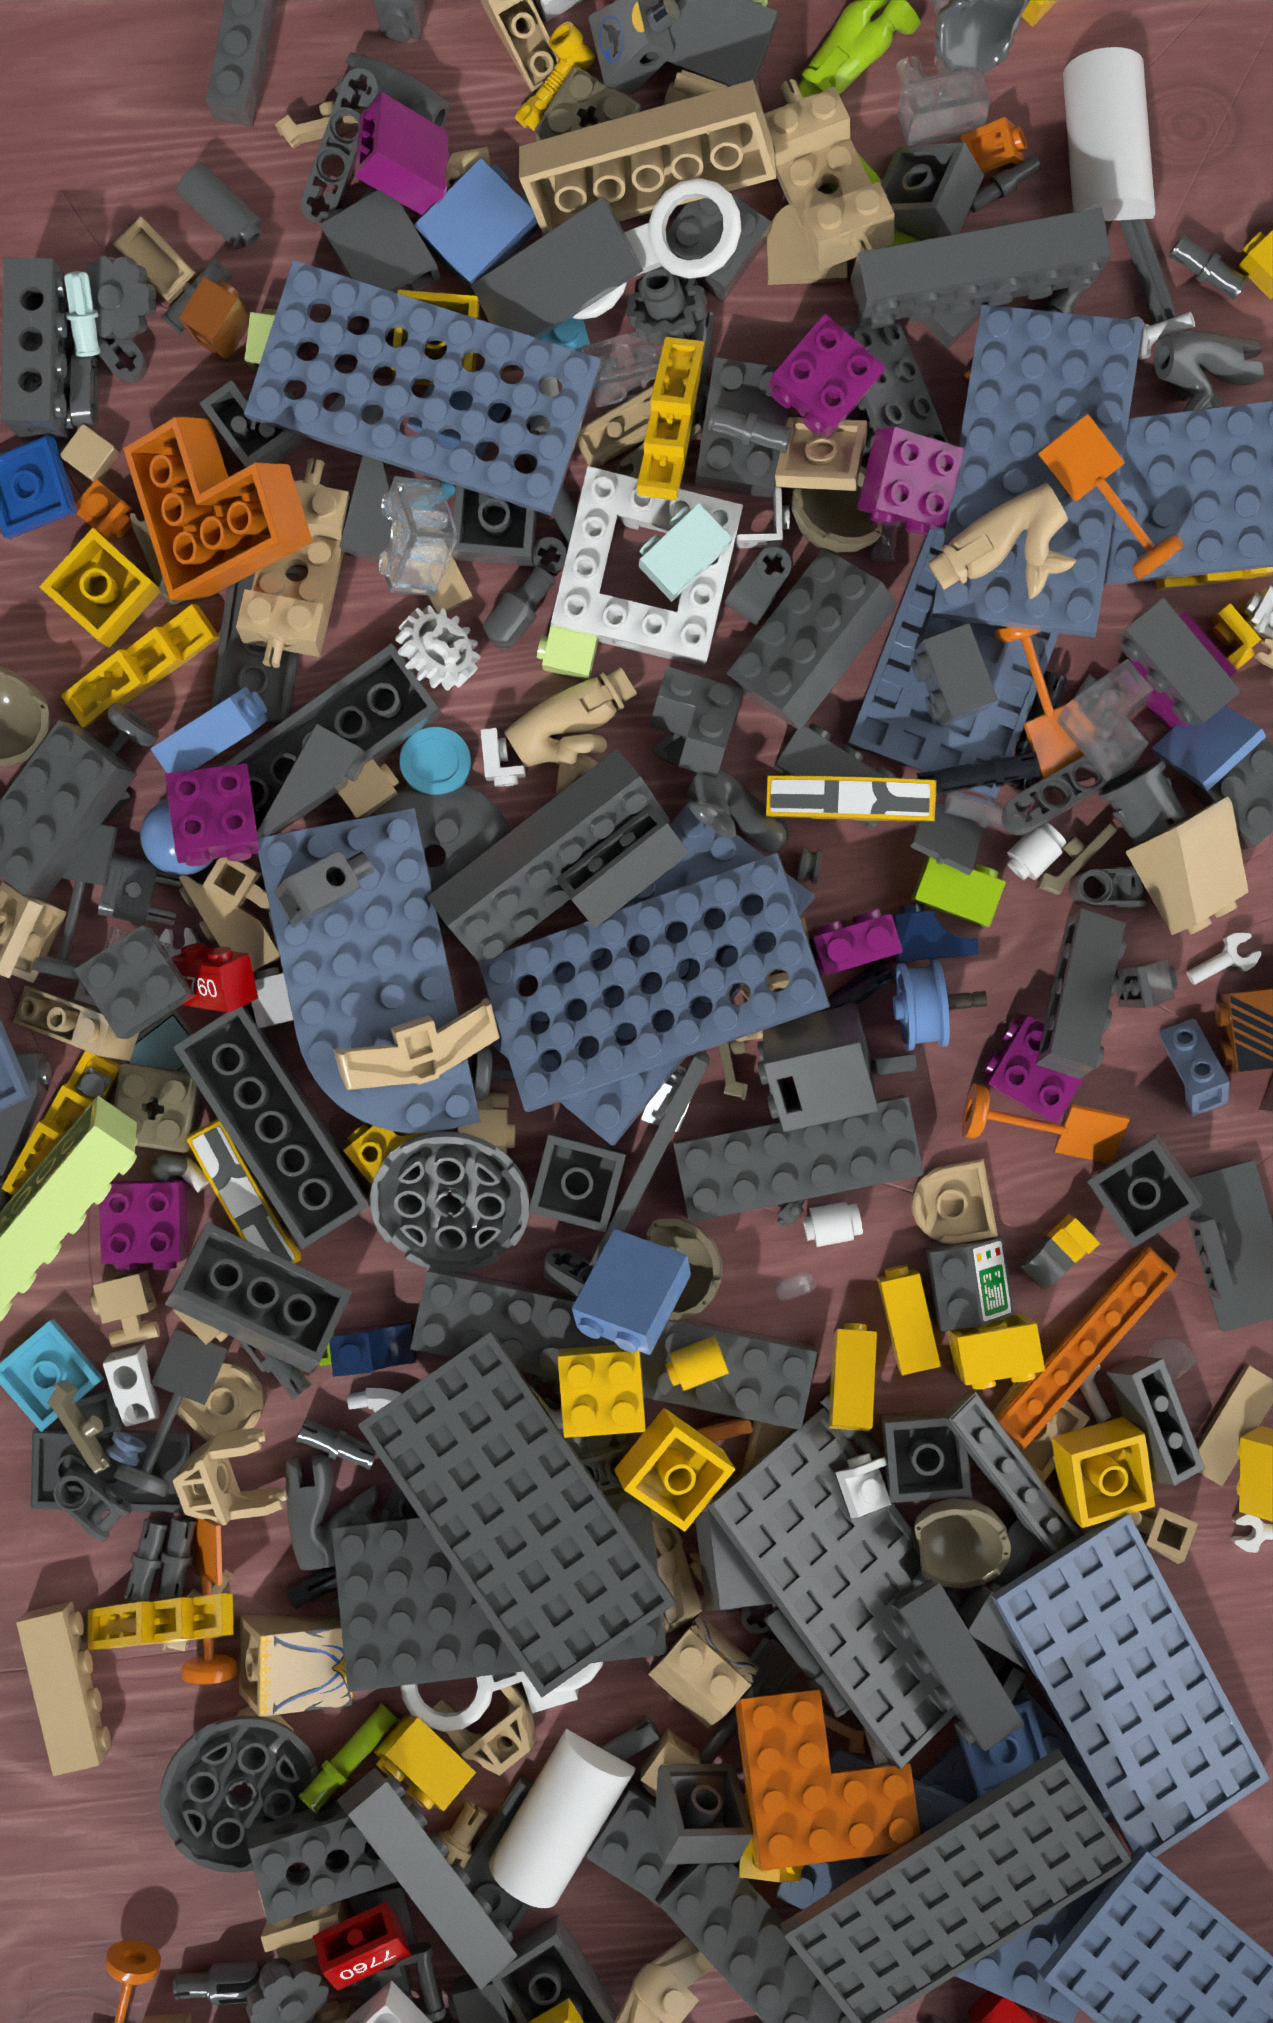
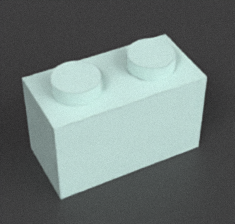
M700 503L691 511L686 506L681 509L669 522L672 529L662 538L656 534L639 551L643 557L640 558L638 567L671 602L730 547L733 539Z

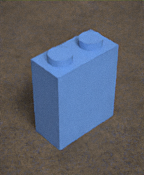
M482 158L445 193L439 203H435L414 225L427 249L472 294H474L471 285L506 262L539 229L538 221L526 194L521 192L518 195L508 185L510 180L504 171L496 164L490 167Z
M244 687L150 749L166 773L194 770L268 721L264 714L267 712V708L256 692L250 693L247 687Z
M614 1229L572 1307L577 1328L588 1337L598 1339L601 1336L614 1341L625 1351L635 1353L638 1350L650 1355L691 1276L688 1256Z

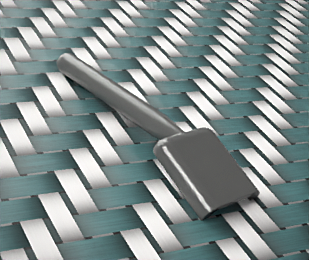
M765 1635L749 1659L759 1669L751 1687L741 1698L760 1696L761 1693L764 1695L784 1693L801 1670L782 1643L774 1636ZM735 1705L700 1752V1764H712L738 1729Z

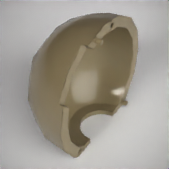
M863 466L860 468L856 491L809 488L793 489L792 512L800 532L814 546L826 549L832 553L857 552L874 544L882 535V524L870 520L871 513L857 509L866 469Z
M0 666V766L8 767L27 761L44 741L49 730V704L41 692L27 680L13 671Z
M657 1219L653 1221L646 1234L648 1236L647 1241L688 1256L691 1276L668 1319L685 1320L705 1310L715 1297L722 1282V1258L715 1241L700 1226L683 1219Z
M955 1497L935 1501L919 1513L915 1520L916 1539L919 1541L922 1576L926 1580L932 1579L939 1582L941 1586L966 1589L980 1586L999 1576L1009 1562L1011 1544L1005 1525L991 1508L975 1499Z

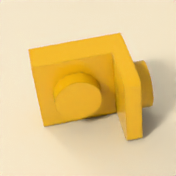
M1231 603L1209 619L1214 625L1212 631L1218 640L1224 645H1231L1234 648L1226 658L1236 669L1240 668L1256 654L1252 647L1261 638Z

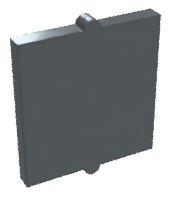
M936 802L935 821L917 822L910 847L936 859L938 864H947L970 875L973 871L984 825L960 814L955 808L950 809Z

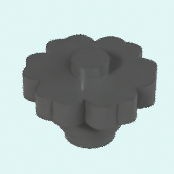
M100 256L95 262L89 263L86 266V273L90 281L93 309L97 310L99 315L95 318L97 334L102 338L112 339L117 336L120 339L130 340L137 334L145 332L147 329L145 316H151L156 312V289L154 286L146 283L147 270L143 266L137 265L132 258L118 257L115 259L109 256Z
M664 267L647 272L638 283L639 292L631 294L627 299L628 307L626 314L630 324L636 328L640 339L648 340L652 344L663 342L665 337L683 339L685 336L693 334L696 330L695 321L703 319L707 314L706 306L708 300L704 288L698 286L696 278L688 279L673 275Z
M284 1958L273 1959L262 1968L259 1987L248 1993L246 2011L251 2023H313L316 2018L315 2011L324 2008L327 2004L329 1989L315 1964L306 1963L302 1960L292 1964Z

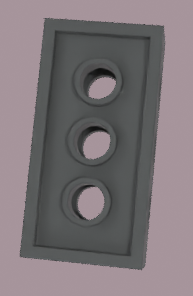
M4 257L1 421L22 440H36L50 435L55 437L56 441H70V429L75 428L70 412V368L72 350L75 349L71 321L66 319L65 315L66 312H69L64 281L66 273L61 270L53 258Z
M404 1795L400 1799L408 1808L407 1801ZM337 1800L324 1804L317 1814L308 1809L246 1830L248 1849L268 1925L397 1882V1879ZM340 1849L337 1852L330 1853L333 1850ZM296 1862H301V1863L298 1864V1865L292 1866V1864H294V1863H296Z

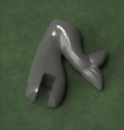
M349 53L345 61L346 64L354 68H365L372 72L380 83L381 92L443 129L450 108L448 99L420 80L392 65L363 54ZM338 78L335 86L337 93H339L343 81ZM353 83L351 88L357 92L353 105L359 107L358 103L362 94L370 95L372 89L367 86L366 91L359 89L358 85Z
M1187 331L1161 337L1154 350V366L1158 378L1184 388L1191 396L1182 412L1225 407L1223 402L1214 394L1209 379L1200 367L1217 379L1232 385H1252L1262 381L1264 378V363L1245 361L1258 356L1262 352L1261 341L1256 339L1234 337L1207 331Z
M721 768L717 778L697 773L685 796L689 800L694 801L689 803V808L700 822L712 827L722 837H735L736 824L749 841L762 850L771 853L784 846L791 836V827L780 817L766 816V807L742 783Z
M326 1453L313 1454L312 1462L315 1482L313 1486L305 1487L303 1467L299 1456L287 1458L285 1465V1489L288 1496L286 1507L289 1532L296 1560L301 1570L322 1569L335 1565L332 1528L377 1522L371 1513L379 1498V1486L375 1485L355 1497L348 1505L338 1509L326 1524H322L333 1490V1470Z

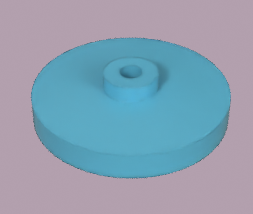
M428 727L417 731L407 739L400 753V769L405 782L410 788L424 794H445L464 785L471 769V755L467 744L457 733L442 727Z

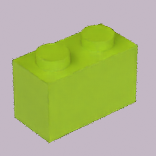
M927 856L910 901L924 904L926 907L983 928L990 927L1006 881L997 878L998 871L976 864L975 869L970 875H967L947 864H938L936 859Z

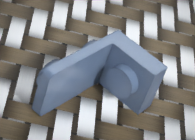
M1190 1019L1160 1031L1159 1038L1185 1085V1106L1191 1117L1227 1104L1230 1081L1197 1021Z

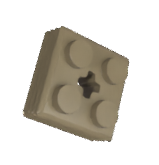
M574 65L535 128L536 142L582 129L581 119L593 118L596 125L638 113L641 110V105L617 89L605 86L602 80Z
M129 1063L120 1065L114 1107L137 1122L136 1138L138 1142L136 1146L183 1153L192 1150L186 1140V1136L195 1131L200 1089L190 1073ZM156 1097L158 1098V1104L164 1106V1113L157 1114L154 1118L152 1111L148 1110V1103L154 1102Z

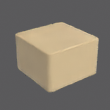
M82 424L63 449L60 457L92 482L96 479L100 482L116 461L120 452L104 438Z

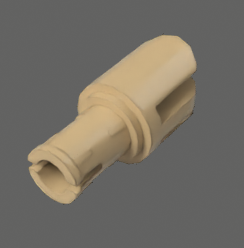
M466 1801L465 1807L451 1830L440 1832L438 1835L450 1851L444 1858L451 1866L457 1857V1862L463 1869L473 1854L470 1842L484 1819L488 1816V1813L480 1806L476 1810L474 1808L475 1803L471 1801Z

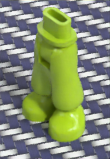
M858 0L851 2L840 15L830 35L815 54L808 67L800 74L802 82L798 85V89L802 97H809L836 87L840 95L866 68L889 49L893 42V33L896 30L905 35L914 34L920 27L921 22L906 0ZM886 6L883 13L876 20L871 21L872 15Z

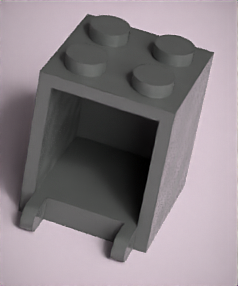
M850 1002L839 1008L808 1014L763 1030V1040L757 1042L761 1060L758 1061L759 1075L762 1084L769 1085L771 1095H768V1103L772 1118H780L784 1132L878 1111L872 1057L866 1043L857 1003ZM793 1076L794 1082L788 1083L787 1077Z

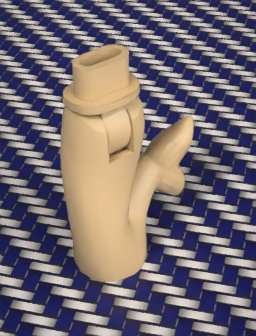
M1044 483L999 505L974 521L953 538L948 545L942 546V553L927 563L943 590L958 581L963 585L967 582V577L969 579H977L996 569L1004 561L1019 536L1026 529L1024 553L1027 562L1025 574L1028 597L1033 599L1044 588L1049 574H1058L1069 570L1076 563V559L1049 550L1050 539L1068 521V518L1052 488L1047 483Z
M621 667L607 676L602 672L599 674V679L598 677L588 679L538 704L515 721L504 733L525 768L545 762H554L559 765L556 793L560 794L574 783L579 776H583L597 765L598 762L583 753H578L577 762L574 764L559 761L556 757L560 747L557 745L559 740L553 739L551 736L555 734L587 732L604 725L612 719L617 712L616 709H623V702L635 696L637 692Z

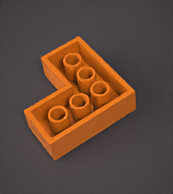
M174 417L123 448L170 600H204L313 542L289 464L254 463L228 478L210 419Z
M819 1689L744 1697L736 1702L735 1707L748 1814L754 1834L752 1837L755 1867L764 1871L891 1854L921 1835L910 1763H906L901 1769L886 1763L831 1771L821 1692Z

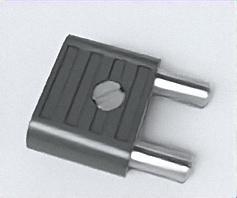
M112 853L106 884L103 886L98 915L146 925L147 920L172 926L175 923L174 920L149 915L150 912L176 918L175 912L150 907L155 883L159 882L176 887H182L183 884L180 881L158 877L157 874L179 879L177 875L161 871L150 861Z

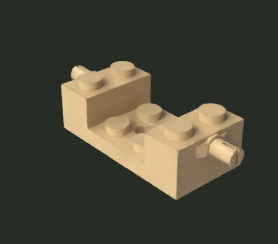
M790 79L789 85L785 81L781 85L780 90L786 99L787 105L767 112L764 116L774 145L776 176L819 271L857 257L858 252L879 249L894 243V212L880 182L871 184L850 139V117L836 87L809 97H802L795 80ZM828 183L838 187L831 194H823L817 190L821 185Z
M310 458L307 461L304 480L294 481L313 542L255 572L252 589H244L236 628L243 643L266 647L262 663L271 667V663L274 668L280 667L282 651L321 658L342 563L343 551L339 546L351 503L349 491L327 488L321 485L320 480L325 463L316 459L315 464L314 458ZM294 565H303L308 569V574L302 581L294 582L286 577L288 568Z

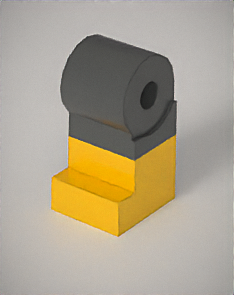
M1068 1214L1036 1245V1248L1022 1261L1020 1267L1042 1290H1045L1056 1283L1086 1253L1090 1254L1100 1243L1075 1217Z

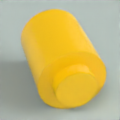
M715 1335L670 1352L672 1361L665 1363L673 1386L681 1384L684 1391L729 1374Z

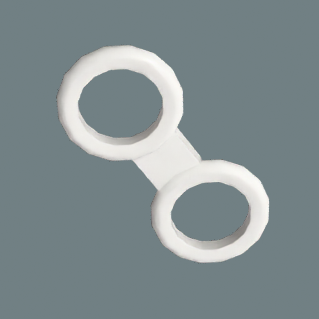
M702 178L683 180L667 189L654 205L649 223L624 232L644 270L638 275L663 266L673 275L692 279L708 276L723 267L736 251L741 234L740 211L732 194L719 183ZM701 196L712 199L718 205L723 215L724 229L720 242L711 253L701 259L688 261L678 258L671 252L666 241V225L670 214L678 204L688 198ZM627 282L572 318L577 320L596 318L610 310L624 293Z
M603 1662L589 1664L551 1692L561 1693L577 1690L592 1681L603 1666ZM524 1671L477 1677L478 1689L476 1697L471 1704L459 1712L447 1714L435 1711L425 1704L418 1693L417 1684L401 1686L402 1700L412 1716L419 1717L429 1728L446 1732L464 1729L479 1720L490 1705L493 1691L529 1679Z

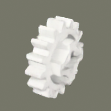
M427 606L423 611L419 608L415 609L398 627L401 632L396 636V641L403 645L398 650V654L408 657L409 661L405 667L407 669L415 668L418 671L417 679L419 681L427 677L430 679L432 688H435L440 682L445 690H450L454 685L459 688L478 669L475 663L480 659V655L472 651L478 645V642L468 639L467 635L471 630L469 627L461 628L458 625V616L449 619L444 608H441L435 614L433 608Z

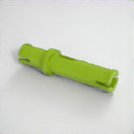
M380 1703L375 1712L353 1734L351 1739L331 1761L326 1760L321 1765L323 1770L298 1797L317 1814L320 1811L319 1809L340 1786L345 1787L350 1782L347 1779L350 1774L400 1720Z

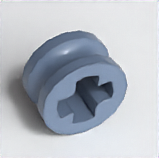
M119 1431L114 1432L111 1437L114 1443L107 1446L106 1454L120 1463L137 1466L140 1462L138 1453L145 1451L146 1444L130 1434Z

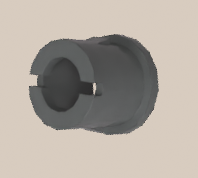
M1156 759L1130 771L1126 776L1099 793L1102 802H1110L1114 809L1112 814L1120 820L1132 843H1139L1150 839L1169 828L1166 823L1167 821L1170 825L1176 824L1186 816L1185 810L1173 791L1171 779H1167L1163 773V770L1166 768L1163 759Z

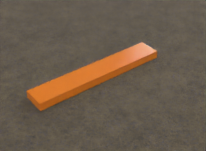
M1145 1247L1044 1361L1045 1371L1035 1373L1036 1378L1027 1381L995 1417L1019 1449L1024 1450L1178 1275L1151 1247Z

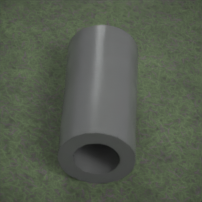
M204 163L194 165L184 174L177 186L178 195L235 249H241L242 247L248 249L259 240L262 234L260 229L262 219Z

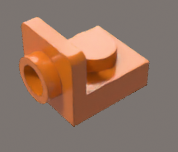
M1005 117L960 135L961 142L966 143L983 174L1010 162L1018 165L1024 161L1022 151L1027 149V143L1023 130Z
M97 479L76 502L78 510L76 514L109 542H112L115 537H122L132 525L130 514L136 513Z

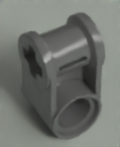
M771 546L765 548L755 559L746 574H743L735 584L724 603L757 626L774 603L777 594L790 576L792 561L789 554L780 547ZM776 559L781 561V574L776 571L771 576L766 574L767 565L764 562L773 563Z
M1134 867L1083 871L1073 876L1069 883L1071 898L1082 906H1112V908L1148 907V901L1144 899V884ZM1088 877L1093 878L1098 884V893L1094 898L1086 896L1083 890L1084 881Z
M76 1466L69 1469L54 1487L53 1495L59 1507L63 1508L79 1522L89 1535L102 1542L110 1537L109 1531L121 1517H127L132 1512L130 1503L123 1495L109 1487L91 1469L84 1466ZM68 1481L79 1482L84 1488V1495L76 1496L68 1490ZM107 1510L110 1511L105 1518H101Z

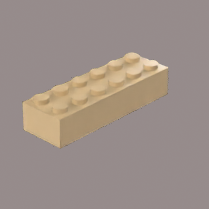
M753 80L519 146V179L544 236L601 197L608 200L619 222L652 213L654 205L663 193L683 180L702 178L714 181L729 192L776 179L774 145ZM704 197L688 198L678 205L703 199Z

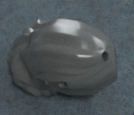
M949 0V3L938 12L935 23L937 36L934 40V46L936 47L935 53L937 57L944 60L946 68L951 71L955 70L956 74L960 76L966 74L969 77H975L978 74L984 75L991 71L993 67L1006 60L1009 48H1011L1014 42V34L1020 26L1021 15L1030 0Z

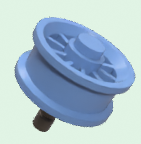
M938 959L931 960L930 966L907 969L905 963L897 964V996H893V1010L895 1019L900 1022L902 1039L907 1051L914 1050L915 1044L938 1042L940 1047H947L950 1038L949 1010L966 1009L972 1006L975 1008L987 1006L986 991H976L972 994L970 992L947 994L943 969Z

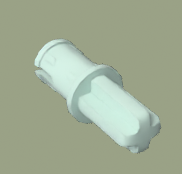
M82 271L66 273L64 281L69 312H66L65 315L66 319L71 321L75 346L74 353L76 356L82 357L100 354L95 318L99 315L98 311L93 309L89 276L86 272Z

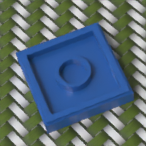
M46 435L0 454V528L4 538H15L78 513L55 437Z

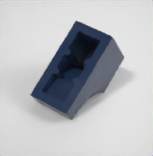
M924 904L900 906V914L892 915L903 950L902 953L894 955L895 962L979 954L977 938H963L948 932L935 919V910L924 911Z
M413 1322L335 1330L329 1341L333 1377L373 1373V1371L387 1367L416 1363V1350H411L414 1334Z

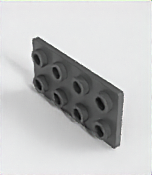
M896 319L892 325L879 329L870 328V324L859 326L858 323L841 326L844 331L886 366L878 382L845 419L867 421L868 433L863 456L871 452L875 431L881 428L897 427L949 444L899 320Z
M1248 1160L1189 1177L1203 1197L1202 1206L1189 1213L1187 1218L1219 1330L1226 1332L1272 1319L1273 1223L1256 1163Z

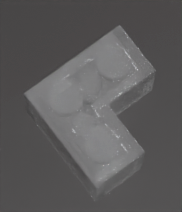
M395 476L389 492H386L382 498V514L384 517H387L391 529V539L386 551H382L380 555L379 570L385 576L389 592L435 596L459 535L440 481Z
M1128 659L1066 704L1057 720V723L1107 782L1136 761L1149 744L1127 717L1144 705L1153 688Z

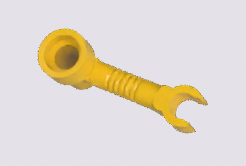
M571 22L561 24L550 36L548 45L558 56L559 62L535 96L530 97L516 112L515 119L524 128L529 126L535 131L537 124L547 110L548 104L574 65L586 70L594 61L595 54L582 41V33Z

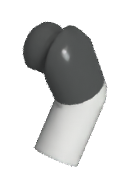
M162 1154L157 1157V1163L151 1167V1174L157 1180L165 1182L171 1175L181 1176L198 1193L209 1183L202 1168L188 1156Z

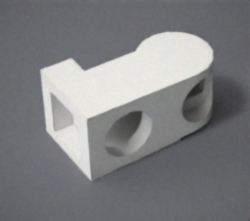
M145 1344L111 1352L103 1362L115 1406L118 1407L120 1417L126 1427L158 1419L160 1415L158 1397L151 1384L152 1380L146 1362L148 1355Z

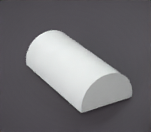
M1107 47L1086 52L1069 62L1063 72L1073 213L1102 207L1105 221L1153 219L1155 216V200L1143 58L1134 50L1122 47Z
M566 1729L490 1857L489 1868L497 1883L510 1895L528 1905L538 1908L553 1907L558 1902L634 1774L635 1767Z

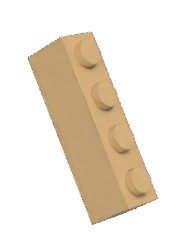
M73 1601L27 1611L16 1624L52 1774L57 1776L99 1766L109 1753L111 1737L107 1726H102L99 1714L102 1710V1699L98 1688H93L90 1676L93 1671L92 1657L89 1650H84L81 1635L84 1632L82 1616L79 1611L75 1612Z

